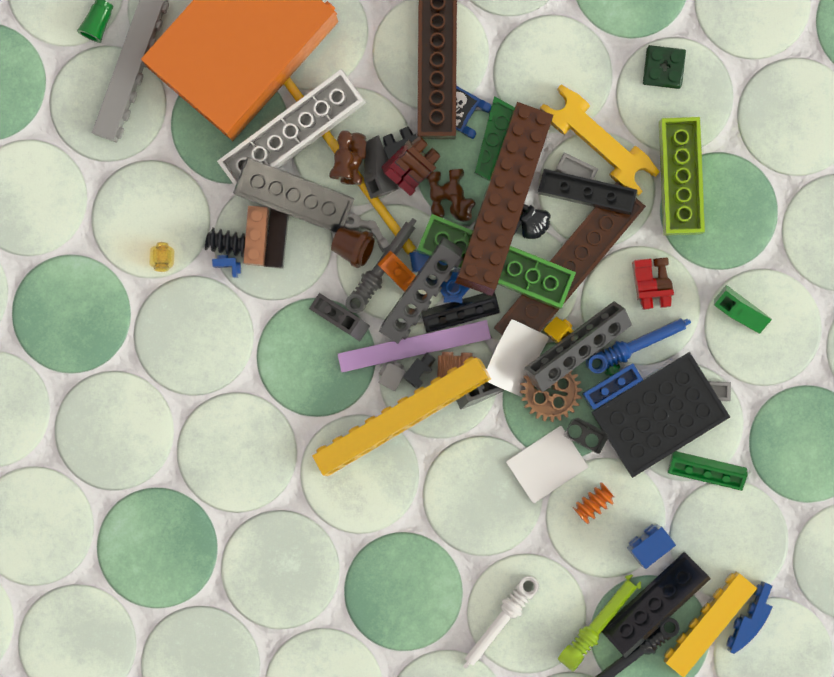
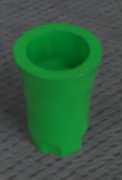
M95 0L77 32L87 39L101 43L114 6L105 0Z

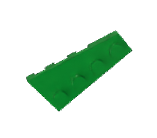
M495 96L474 172L488 181L490 180L512 112L515 108Z

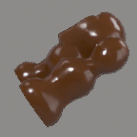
M346 130L340 132L337 138L339 149L334 155L335 163L329 173L330 178L339 179L341 177L340 182L346 185L362 184V177L358 170L362 159L366 158L367 138L364 134L358 132L351 134Z
M463 169L449 170L450 181L442 186L439 185L441 180L440 171L429 174L427 180L430 184V198L433 201L431 214L443 218L445 211L441 201L447 199L452 202L450 213L456 220L464 222L472 218L471 211L476 203L472 198L464 197V190L460 185V179L464 176Z

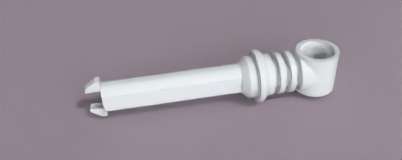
M532 576L524 577L515 587L517 590H513L514 594H510L511 598L508 597L502 600V612L465 657L467 662L464 664V668L477 662L511 618H517L518 615H522V606L525 607V602H529L528 598L531 600L539 589V583L536 578ZM526 581L534 583L533 591L529 592L524 589Z

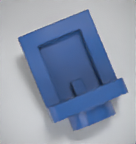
M217 255V259H212L214 268L232 267L233 278H238V274L241 273V263L237 262L236 258H228V255Z

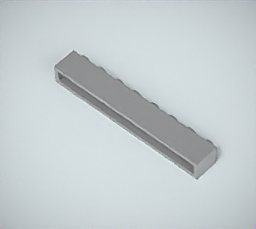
M139 0L92 131L94 135L116 143L118 138H122L124 121H128L131 112L129 107L131 103L135 102L137 85H141L143 80L142 71L146 65L142 62L141 58L156 42L155 35L157 31L161 30L163 23L161 18L163 13H167L169 7L168 0Z

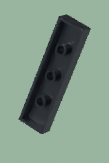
M548 169L543 170L538 189L540 195L628 215L633 213L638 194L636 189Z

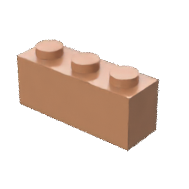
M248 206L243 262L245 265L264 266L269 219L268 207Z

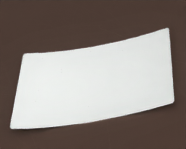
M511 319L487 367V372L491 377V380L488 382L522 397L523 394L520 391L524 390L525 387L521 386L520 383H526L523 376H528L524 368L540 356L550 337Z
M562 426L548 433L506 462L532 503H536L588 468L573 442L563 436L565 430Z

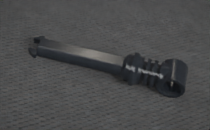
M668 618L628 657L621 656L595 677H615L643 654H655L658 645L661 647L662 642L663 644L666 643L664 640L668 641L679 633L680 627L678 622L673 618ZM667 622H672L675 626L674 631L671 633H667L664 630V625Z

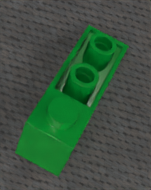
M727 285L714 299V306L732 319L759 334L772 320Z

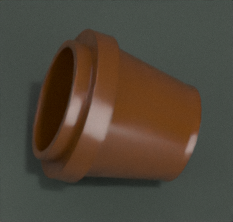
M340 227L333 238L331 251L350 262L351 266L359 268L364 266L370 258L375 239L371 232H361Z

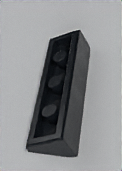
M270 208L264 267L283 269L289 215Z
M495 292L492 296L482 293L464 298L462 303L450 302L428 308L426 311L422 310L421 315L426 333L500 313Z

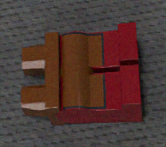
M420 136L413 142L408 140L382 166L384 174L410 196L416 191L415 188L429 176L431 171L433 172L436 169L435 163L441 157L434 148H431L424 154L422 151L428 144Z

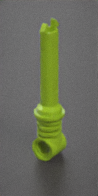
M632 574L625 576L627 580L591 624L583 629L580 628L579 638L575 637L576 641L571 642L573 645L569 644L559 655L558 660L572 672L584 660L583 654L587 655L586 651L591 650L589 647L599 644L597 642L599 634L637 588L641 589L640 581L636 586L629 581L633 577Z

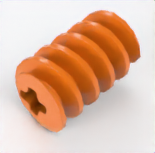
M602 482L600 483L601 490L595 487V495L588 492L589 499L582 497L583 504L576 502L577 509L573 507L587 524L590 523L588 517L596 518L594 512L602 514L600 507L608 509L606 502L614 504L612 500L614 496Z

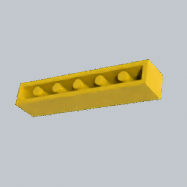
M731 573L726 578L725 586L722 589L716 590L711 603H706L702 607V614L690 622L688 631L681 633L676 640L677 644L674 648L670 647L664 654L665 659L663 661L682 677L688 674L756 591L757 587L740 573Z

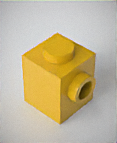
M556 316L544 328V332L557 344L573 332V326L566 319L562 321Z

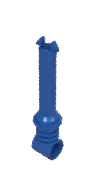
M680 318L630 342L615 341L612 349L608 347V350L599 351L586 359V367L593 373L599 374L608 369L609 365L611 367L614 366L613 363L617 365V361L619 363H627V359H630L632 353L685 330L691 321L690 319L682 320ZM599 358L601 361L600 366L593 368V360Z

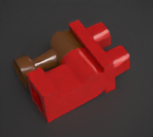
M667 257L653 259L654 266L658 267L657 278H653L652 259L634 260L632 262L637 300H640L642 310L653 309L652 299L659 298L660 308L671 307V297L674 295L673 283L667 276L666 266L669 265Z

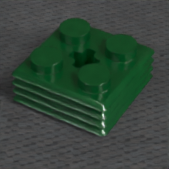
M649 45L646 50L643 85L680 89L683 82L686 50ZM663 63H666V66L669 67L666 71H663V68L660 67Z

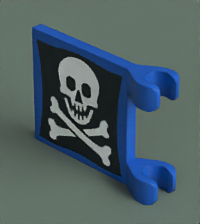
M456 86V130L474 139L476 131L466 125L476 107L489 113L491 104Z

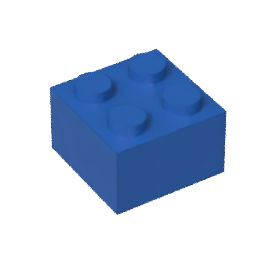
M651 524L644 530L645 534L641 537L636 536L628 542L630 545L627 549L645 569L676 546L663 527L658 524Z

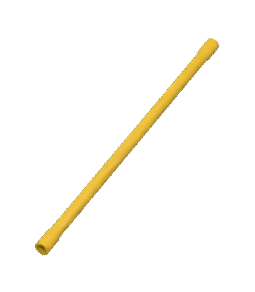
M289 77L284 86L297 102L304 95ZM328 131L322 137L335 154L339 149V145L331 132ZM358 170L362 177V184L358 185L396 237L401 229L378 197L370 198L364 177ZM410 238L402 247L407 255L417 249Z

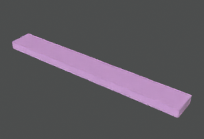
M487 320L418 335L406 338L405 340L401 339L398 344L392 341L339 353L338 359L341 372H347L422 355L427 352L431 353L491 339Z

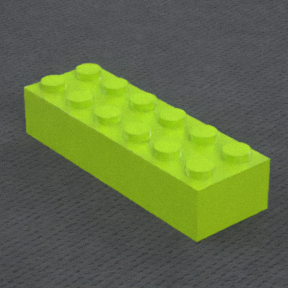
M700 117L661 118L659 121L663 236L703 234L705 232Z

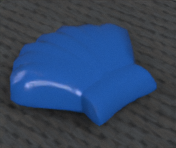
M452 272L450 279L447 282L443 281L440 285L442 287L440 292L444 296V303H462V297L470 289L455 283L458 272Z

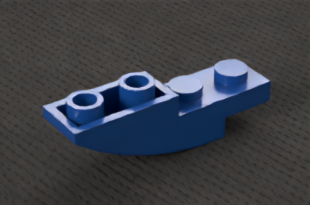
M761 581V584L756 586L757 589L754 592V595H756L755 600L748 607V617L741 614L739 618H736L733 625L735 629L733 636L730 635L726 643L727 650L730 653L735 654L741 650L763 627L773 606L766 603L772 585Z

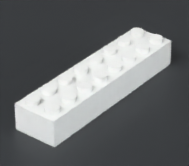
M339 70L217 162L234 186H236L247 157L278 169L366 104V102L342 70Z

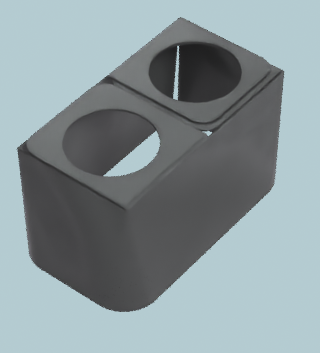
M573 418L563 435L596 454L601 453L608 439L606 432L580 418ZM570 426H580L582 430L581 436L572 438L568 432ZM595 434L598 437L599 441L595 447L587 446L585 442L587 435Z

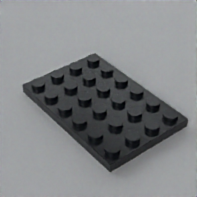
M690 352L591 412L600 428L607 433L610 444L632 478L730 418L727 410Z

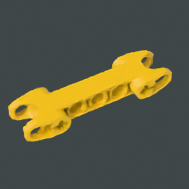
M561 84L557 91L564 98L565 107L561 110H554L548 105L543 104L540 110L553 114L551 125L563 135L570 129L614 167L609 174L610 177L623 187L636 189L638 191L637 196H639L643 191L635 182V173L644 170L656 177L660 171L653 164L649 156L637 146H634L630 151L625 149L585 113L590 107L588 102L578 93Z

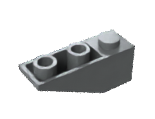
M379 135L366 141V158L364 160V182L371 199L388 195L399 189L398 185L383 172L382 166L388 161Z

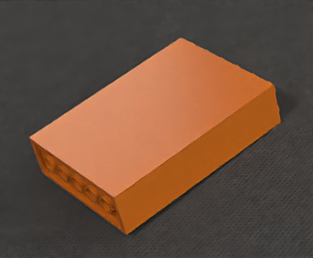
M193 0L141 60L150 71L233 142L338 23L337 13L334 11L335 7L328 1L324 3L322 0Z

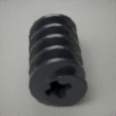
M212 227L206 236L205 250L207 251L211 247V251L215 252L218 247L219 253H223L226 249V254L230 255L233 250L234 256H238L241 252V257H243L245 233H242L241 237L238 238L237 232L230 236V230H227L226 234L223 235L222 229L215 233V228Z

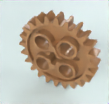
M572 371L562 377L567 381L565 389L558 387V381L552 385L553 390L566 392L567 396L551 394L549 396V392H541L535 389L529 377L523 376L526 383H520V385L525 387V390H521L520 393L525 394L521 401H527L524 408L531 407L529 414L536 412L535 418L538 419L542 415L543 421H546L547 417L550 418L551 422H554V417L561 421L562 414L568 418L567 411L574 413L575 411L572 406H579L576 399H582L581 396L577 395V392L582 391L581 388H577L581 381H575L578 374L571 375ZM537 393L544 395V401L541 404L535 401ZM556 397H560L563 401V405L560 408L555 407L553 404Z

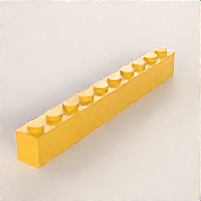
M477 357L466 359L461 367H454L448 370L446 376L433 379L430 382L431 385L426 388L423 386L416 389L411 397L401 398L397 401L398 404L396 406H389L383 409L381 415L366 419V424L361 427L355 426L348 431L349 434L346 436H338L332 440L333 443L329 446L324 445L316 450L317 453L312 455L322 475H332L491 380L481 359Z

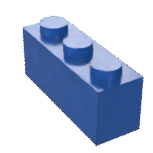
M632 363L581 394L591 410H594L641 382L643 378Z

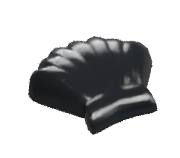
M530 205L519 218L522 221L523 238L536 239L545 234L550 225V213L546 210L535 209Z

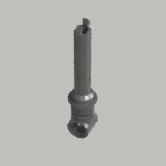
M412 218L409 223L405 222L377 264L390 251L397 256L416 229L414 225L417 220ZM377 264L372 271H367L365 274L362 273V283L359 282V287L356 286L355 288L356 291L353 290L346 299V308L350 312H362L369 302L368 298H372L370 295L375 294L373 291L382 288L381 277L385 272ZM354 298H358L361 302L358 309H354L351 305Z

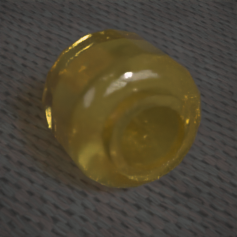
M159 242L156 246L151 247L149 256L150 266L158 272L169 271L174 266V249L165 242Z

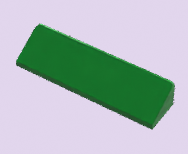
M678 451L672 453L668 468V474L740 491L743 490L748 476L746 467Z

